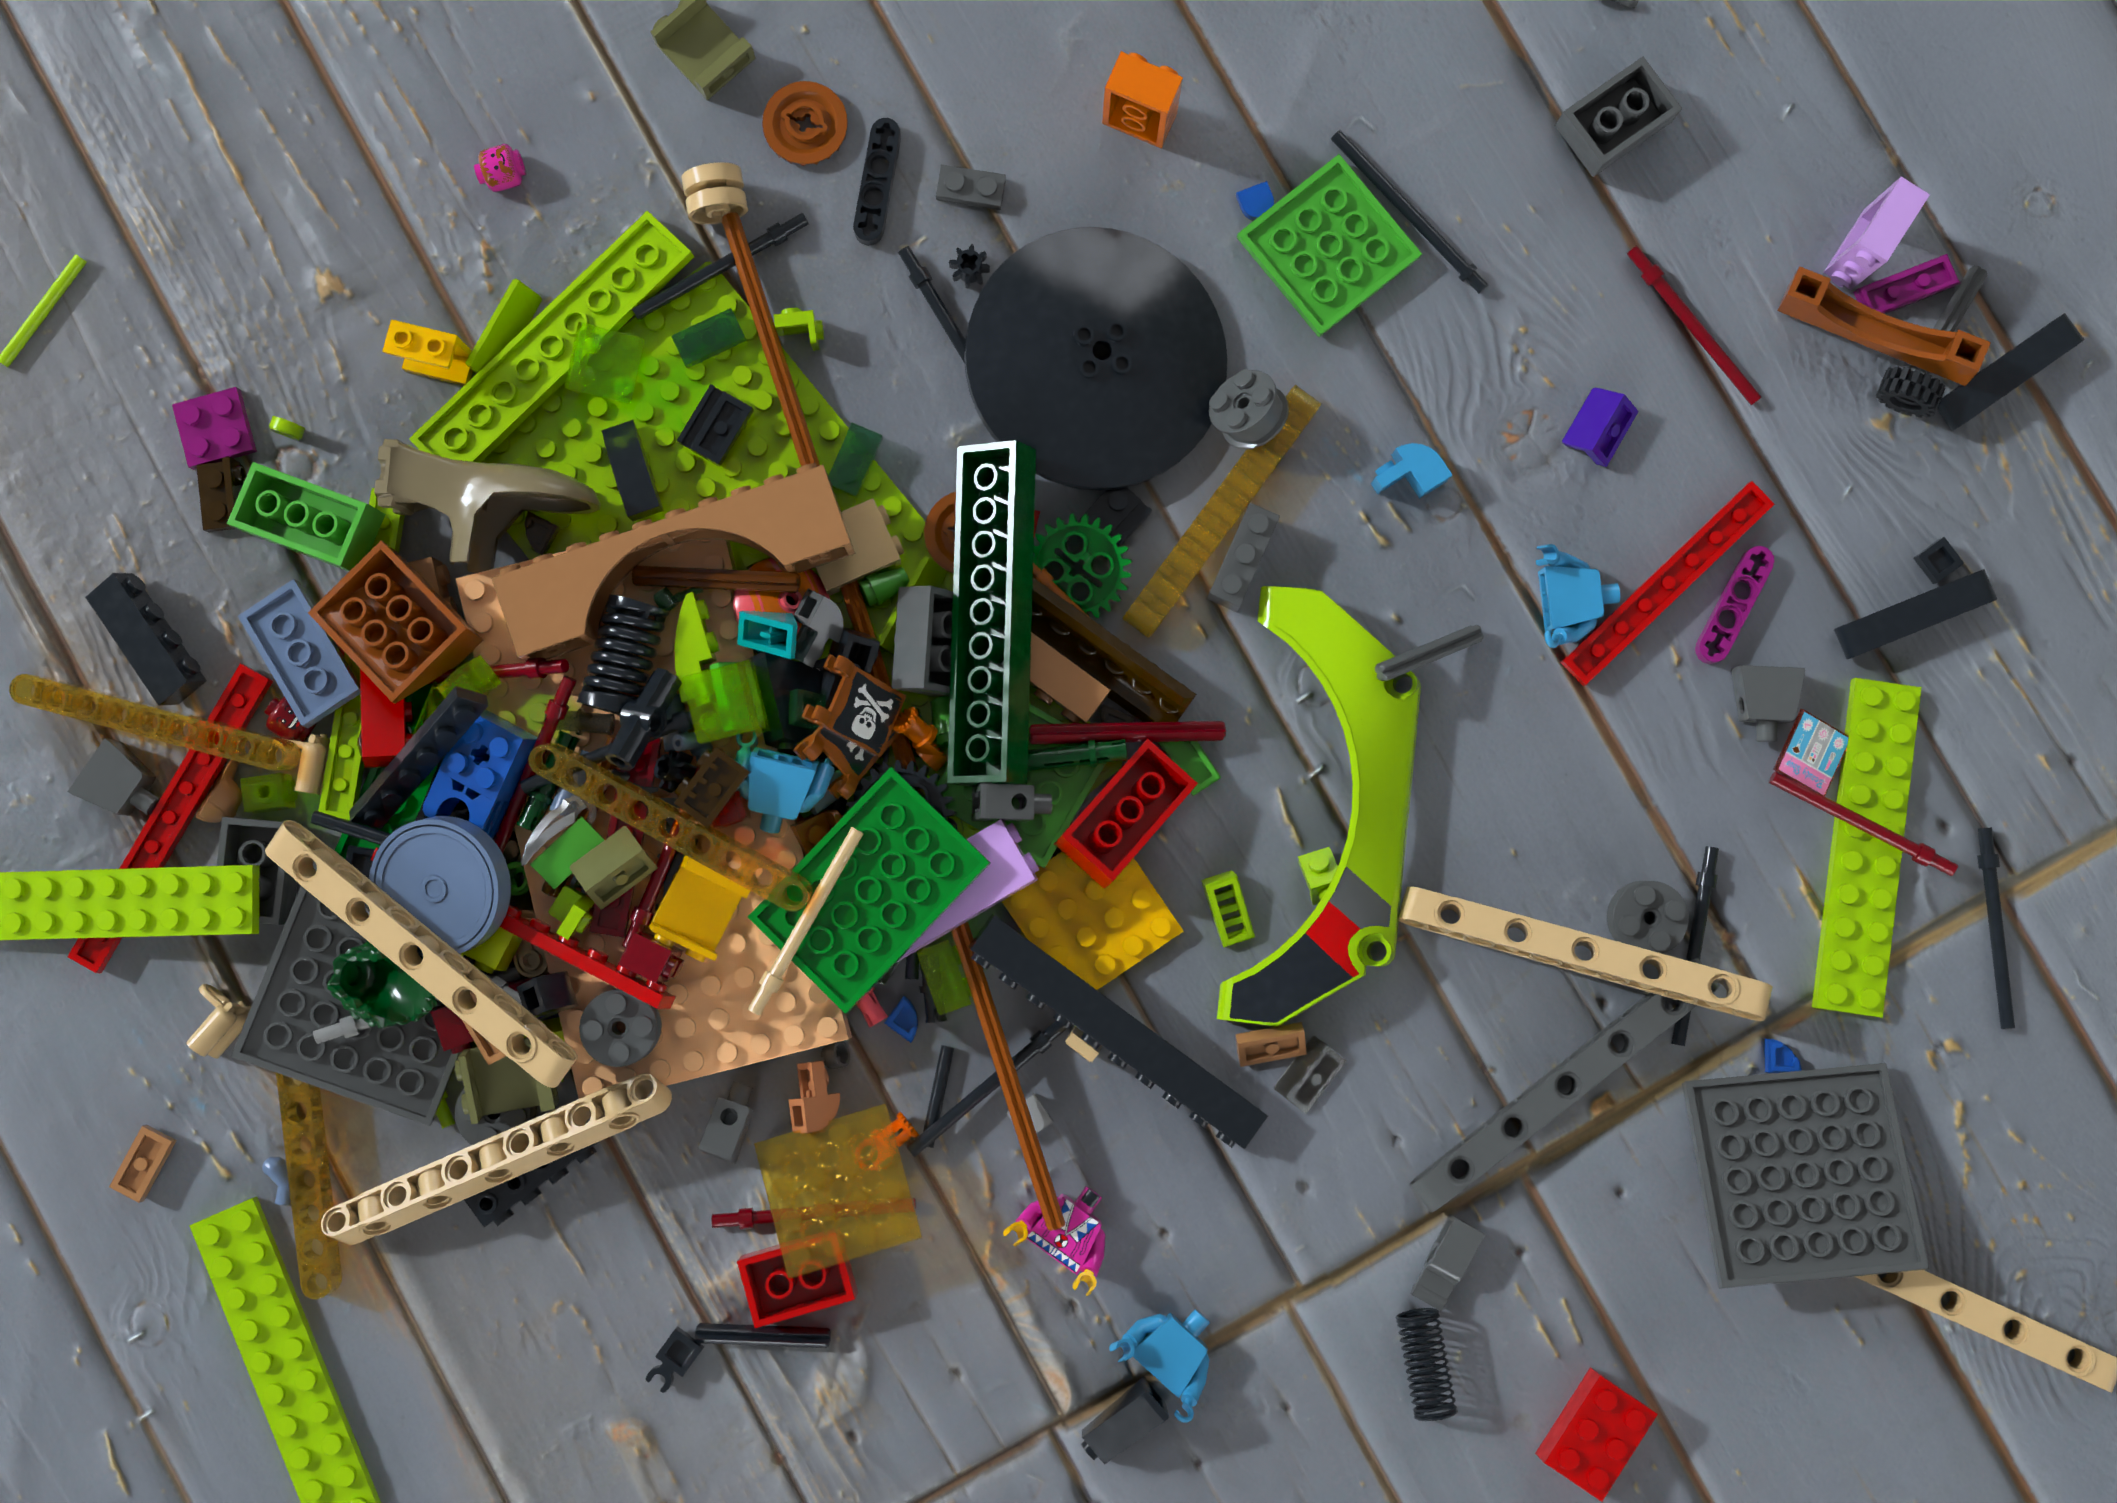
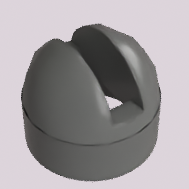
M840 1041L825 1045L821 1051V1057H824L825 1066L830 1069H838L849 1064L850 1052L846 1043Z

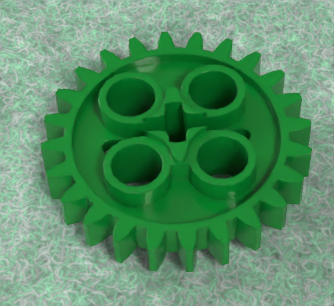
M1070 514L1069 524H1066L1061 517H1057V528L1050 524H1045L1044 526L1048 534L1046 536L1039 533L1035 534L1040 544L1039 546L1034 545L1033 553H1035V556L1033 557V563L1040 570L1045 569L1047 571L1050 562H1059L1063 566L1064 573L1059 580L1052 579V581L1087 615L1091 611L1097 619L1100 617L1099 607L1102 606L1110 612L1112 607L1109 600L1121 602L1122 599L1117 593L1118 589L1128 590L1129 588L1122 582V578L1132 577V573L1124 570V566L1132 563V559H1126L1122 556L1129 549V546L1119 547L1117 543L1123 537L1122 534L1112 537L1110 535L1113 528L1112 524L1104 529L1100 528V517H1097L1093 524H1089L1088 514L1082 516L1081 522H1077L1075 514ZM1072 535H1079L1084 541V548L1078 554L1072 553L1067 546V541ZM1055 549H1061L1074 562L1083 560L1085 562L1083 569L1100 580L1102 586L1097 587L1082 573L1074 575L1072 573L1074 570L1073 565L1059 557L1055 553ZM1099 555L1107 557L1110 561V569L1106 574H1099L1094 570L1093 561ZM1077 582H1084L1089 586L1090 594L1086 600H1079L1074 596L1073 587Z

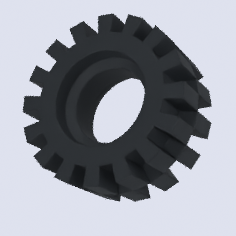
M1894 366V368L1890 367L1886 370L1876 393V398H1879L1878 401L1880 403H1886V407L1895 408L1894 411L1898 413L1902 411L1908 416L1914 414L1916 417L1922 418V416H1925L1927 418L1935 415L1945 391V385L1940 383L1938 378H1931L1932 375L1929 373L1922 374L1921 370L1915 369V371H1912L1910 367L1902 369L1899 366Z

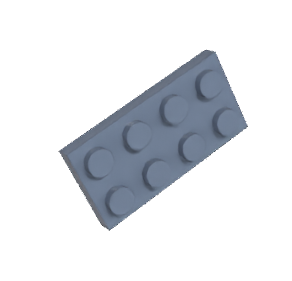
M293 579L238 615L300 724L305 728H309L361 694L360 683L335 641L308 614L314 606L300 582Z

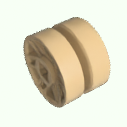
M723 162L708 163L693 167L682 174L681 179L684 195L687 197L685 202L690 221L698 224L722 223V216L725 214L737 212L739 217H742L748 212L746 195L742 190L744 188L742 172L738 165Z

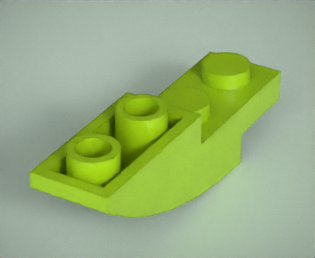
M690 592L685 595L676 628L675 670L676 676L682 682L679 688L682 703L686 705L696 703L697 707L711 701L713 702L717 714L702 720L704 731L712 734L722 731L723 728L718 702L714 701L711 690L714 688L710 668L705 669L704 665L716 662L715 652L720 651L714 631L708 632L705 620L710 618L705 599L699 600L695 593Z

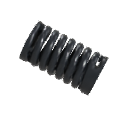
M609 594L605 611L608 613L602 616V622L605 625L599 627L598 635L601 638L596 639L594 647L598 651L591 653L590 659L593 663L589 664L586 670L590 676H586L583 680V688L579 693L577 703L620 716L624 705L629 701H636L638 697L628 696L617 691L639 696L644 686L628 680L647 683L650 678L647 673L631 667L647 671L653 669L652 661L636 655L655 658L657 655L655 648L635 641L655 646L661 642L659 636L633 626L649 631L662 632L665 628L664 622L669 612L641 601ZM649 615H650V616H654V617H655V620L647 619V618H648Z

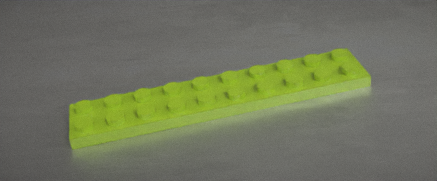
M646 211L420 427L409 440L419 450L453 460L481 463L634 316L632 310L634 307L655 296L694 258V255L651 213Z
M1853 678L1850 683L1844 733L1848 737V744L1841 758L1836 803L1904 837L1922 687ZM1834 817L1812 1008L1883 1018L1902 851Z
M260 865L0 872V940L259 934Z
M258 1197L251 1198L189 1225L300 1502L381 1503Z

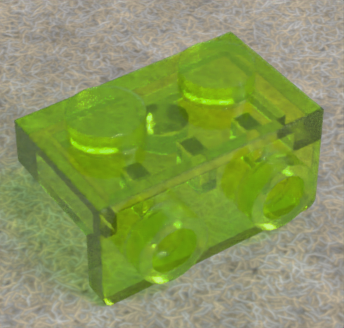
M947 940L917 952L939 1015L972 1004L970 998L972 995L966 977L963 978L959 967L961 961L956 945L952 946L951 941Z

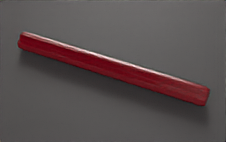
M1223 721L1032 724L1029 727L1028 738L1031 744L1088 743V740H1095V743L1122 739H1125V742H1145L1147 739L1151 742L1221 741L1226 736V727Z

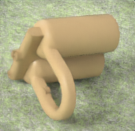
M320 733V736L311 734L308 742L287 739L279 740V746L302 749L295 791L321 795L330 738L327 737V734Z
M202 984L199 987L200 993L215 1009L186 1041V1044L200 1056L205 1057L208 1054L218 1059L241 1033L251 1006H246L242 1001L238 1004L232 1003L215 987L209 984Z

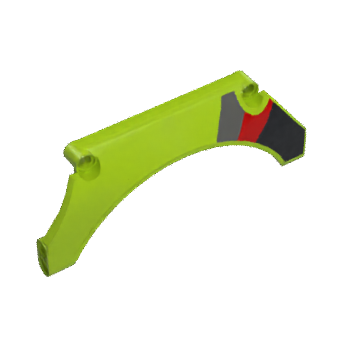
M1263 586L1260 589L1257 621L1288 643L1307 663L1323 685L1334 705L1344 731L1350 756L1353 783L1352 812L1345 847L1332 881L1317 907L1298 931L1274 953L1254 967L1220 984L1217 1019L1280 1026L1321 1000L1366 975V965L1384 967L1394 960L1421 683L1412 671L1388 681L1378 680L1375 666L1395 656L1323 591L1307 588ZM1403 677L1411 678L1412 688L1406 693L1397 692L1396 684L1399 679ZM1377 942H1382L1387 950L1386 956L1381 961H1375L1370 953L1371 947Z

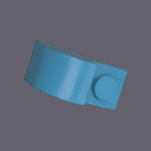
M1410 443L1399 446L1394 450L1391 456L1396 464L1394 465L1391 460L1375 471L1377 476L1373 479L1371 485L1376 493L1379 494L1403 478H1406L1420 499L1446 483L1453 475L1435 450L1423 444Z

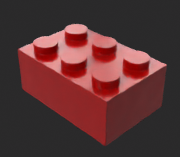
M841 1227L747 1253L737 1260L755 1328L855 1300L858 1295Z
M1590 1367L1535 1454L1546 1465L1603 1502L1658 1414Z

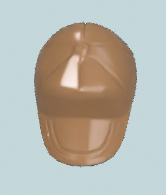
M240 757L233 758L221 769L212 789L200 805L196 818L209 823H219L222 821V817L234 818L236 816V812L244 798L243 791L234 781L241 762Z

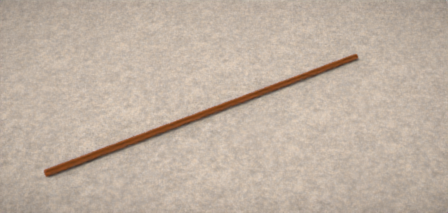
M737 212L725 214L722 216V224L735 259V264L800 465L816 463V466H820L739 214ZM856 580L840 587L853 629L869 634L876 639L858 581ZM879 649L878 657L872 666L870 675L891 686ZM900 733L891 744L895 759L901 760L904 769H907L909 762H916L909 739L903 733ZM921 788L915 789V790L918 791L924 798L926 797V796H925V792L923 791V789H921ZM967 921L953 929L951 933L1046 1227L1049 1231H1054L1064 1227L1065 1220L983 967L971 958L974 952L968 946L972 942L973 936Z

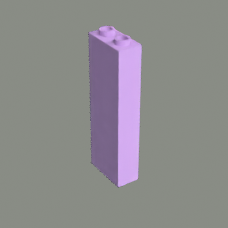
M1000 819L967 839L991 864L897 962L1038 880L1035 872L1039 868L1029 852L1024 855L1017 844L1022 841V838L1013 823L1007 825L1004 820Z

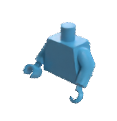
M1553 544L1537 546L1536 549L1543 552L1544 558L1536 560V565H1550L1538 571L1545 642L1550 648L1578 642L1592 631L1596 626L1597 620L1604 616L1603 604L1620 602L1618 583L1601 585L1599 570L1590 569L1587 562L1559 551Z
M740 730L736 734V741L740 747V750L736 753V761L751 771L739 788L740 794L744 799L748 800L749 810L763 813L760 829L768 833H779L783 818L796 820L799 812H808L825 796L835 771L832 766L834 764L829 758H826L824 763H819V761L801 760L798 756L758 748V738L755 731H753L752 741L743 743L741 742L743 733Z
M1197 1309L1183 1323L1172 1313L1166 1316L1156 1314L1138 1319L1123 1335L1121 1340L1113 1342L1109 1346L1110 1352L1116 1350L1119 1346L1123 1349V1356L1118 1362L1134 1357L1178 1398L1181 1396L1182 1408L1187 1412L1188 1417L1182 1416L1178 1410L1174 1412L1175 1417L1183 1423H1188L1193 1419L1194 1411L1192 1407L1196 1406L1206 1384L1210 1361L1207 1354L1208 1348L1198 1336L1211 1322Z

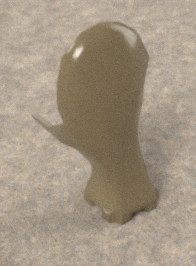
M384 439L383 445L379 446L378 461L381 464V474L379 479L375 480L374 489L378 505L383 508H393V513L398 515L411 516L414 512L432 508L449 516L452 526L450 564L466 562L468 563L467 571L479 573L494 569L498 540L523 511L590 514L600 510L601 503L592 488L571 476L551 469L520 464L453 460L418 450L397 439Z

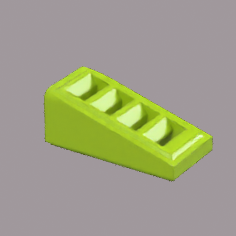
M1230 870L1201 880L1222 946L1227 947L1254 938L1255 934L1237 874ZM1227 885H1230L1231 887L1230 889L1218 893L1214 892L1215 889ZM1232 897L1235 899V902L1220 907L1217 903ZM1239 911L1240 915L1225 920L1222 919V915ZM1243 923L1244 928L1226 933L1225 928Z

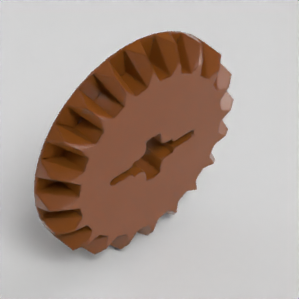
M799 81L782 87L770 98L763 113L762 126L769 147L779 158L782 157L790 164L797 163L805 166L812 163L817 165L824 159H830L835 151H839L840 145L846 138L848 121L842 101L831 89L817 82ZM806 117H809L811 124L815 128H806L805 132H802L800 125L796 121H804Z
M956 492L944 496L932 507L924 527L925 544L929 554L939 566L951 573H954L955 532L951 530L955 531Z

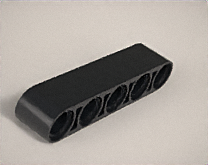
M2064 313L1978 372L1966 386L1960 385L1942 397L1937 410L1952 431H1954L2085 339L2066 313Z
M1983 569L1837 627L1834 631L1846 659H1850L1997 600V597L1986 571Z

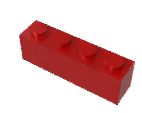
M360 669L361 736L364 767H387L413 736V734H407L406 722H413L412 702H406L405 697L394 704Z

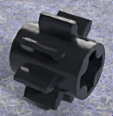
M973 244L964 251L956 248L957 260H949V267L958 269L952 275L953 281L961 279L965 282L967 289L970 283L976 281L982 285V273H990V266L982 264L987 258L986 252L983 251L978 254L974 251ZM968 262L969 265L975 264L976 269L973 271L969 267L964 269V263Z
M672 750L669 751V755H662L657 760L654 768L655 777L661 780L659 788L673 793L687 776L692 779L697 770L696 766L690 764L693 756L682 751L677 753Z

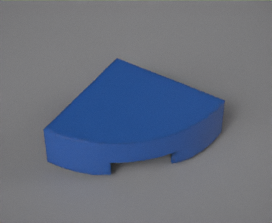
M904 995L884 1024L911 1043L917 1032L918 1016L915 1007Z
M1765 1038V1072L1802 1071L1799 1059L1788 1046L1778 1040Z

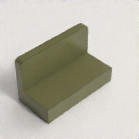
M627 826L619 829L570 865V870L584 891L601 910L658 869Z

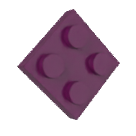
M233 387L172 404L187 465L190 469H197L196 465L223 462V457H232L234 459L257 452L242 393L239 388Z

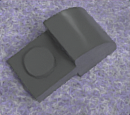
M807 589L793 615L795 620L802 624L797 634L794 659L813 668L816 661L822 656L828 638L835 642H840L844 624L842 613L832 600Z

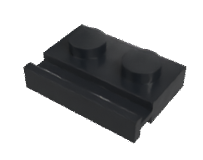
M710 384L678 437L677 442L721 467L754 410L744 402Z
M1122 488L1106 490L1085 514L1089 516V524H1093L1097 517H1100V528L1102 529L1112 524L1113 528L1110 535L1114 537L1122 534L1123 537L1117 543L1121 547L1152 513V509L1147 507L1131 490Z

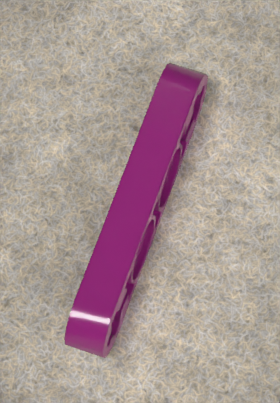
M1755 546L1744 552L1696 642L1695 652L1698 659L1702 662L1714 664L1725 659L1773 569L1774 556L1768 548ZM1759 554L1761 556L1760 562L1764 566L1754 570L1752 576L1742 574V571L1745 574L1751 571L1754 561L1750 557L1753 558ZM1737 582H1744L1749 586L1750 596L1747 599L1742 600L1735 595L1734 587ZM1725 610L1730 611L1735 616V625L1729 629L1724 628L1719 622V615ZM1718 634L1728 636L1727 639L1725 637L1719 638L1715 646L1719 653L1712 654L1711 656L1708 655L1709 648L1705 644L1713 642Z

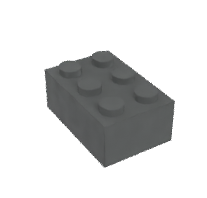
M1643 56L1566 109L1558 119L1555 127L1592 177H1594L1672 123L1682 110V107Z
M934 586L899 587L896 633L894 637L892 689L932 697H950L953 591Z
M222 817L217 866L260 865L259 923L285 925L295 901L297 882L265 853L266 847L283 822Z

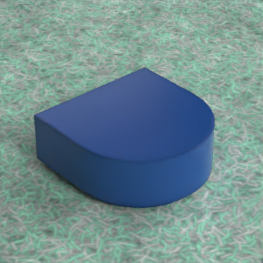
M1267 181L1236 193V199L1242 213L1252 221L1274 205V197Z

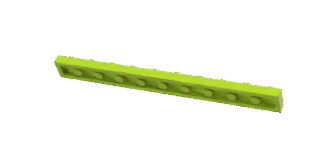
M372 488L369 505L386 515L371 550L382 540L399 553L405 515L393 513V508L379 506L374 493L375 488ZM344 653L345 660L360 683V668ZM361 694L335 710L318 810L319 812L350 821L349 810L359 800L364 771L363 759L357 746L361 731Z

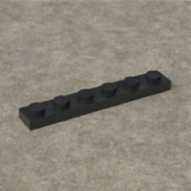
M455 686L349 810L350 821L382 829L489 706L487 695Z

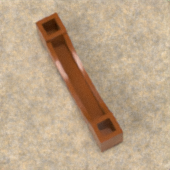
M1800 266L1790 281L1777 310L1964 386L1980 370L1991 344L1987 340L1961 330L1951 332L1927 328L1883 314L1843 293L1830 283V278Z

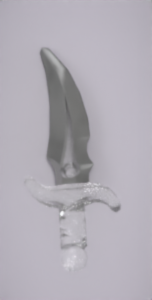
M612 769L606 771L604 776L601 775L584 790L578 785V774L572 775L570 786L574 795L563 799L562 804L543 817L533 830L524 848L521 859L522 866L526 865L531 857L548 840L561 830L572 825L577 815L583 809L587 808L589 811V823H594L597 810L593 800L611 786L610 783L612 782L607 780V778L613 771Z

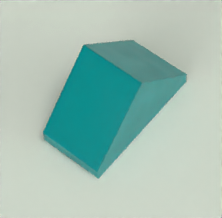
M740 611L737 645L794 659L798 624L792 613Z

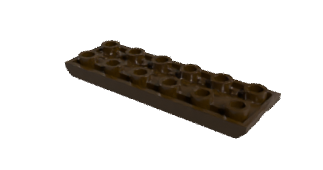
M1033 577L1031 632L1110 689L1107 697L1140 721L1178 722L1197 694Z

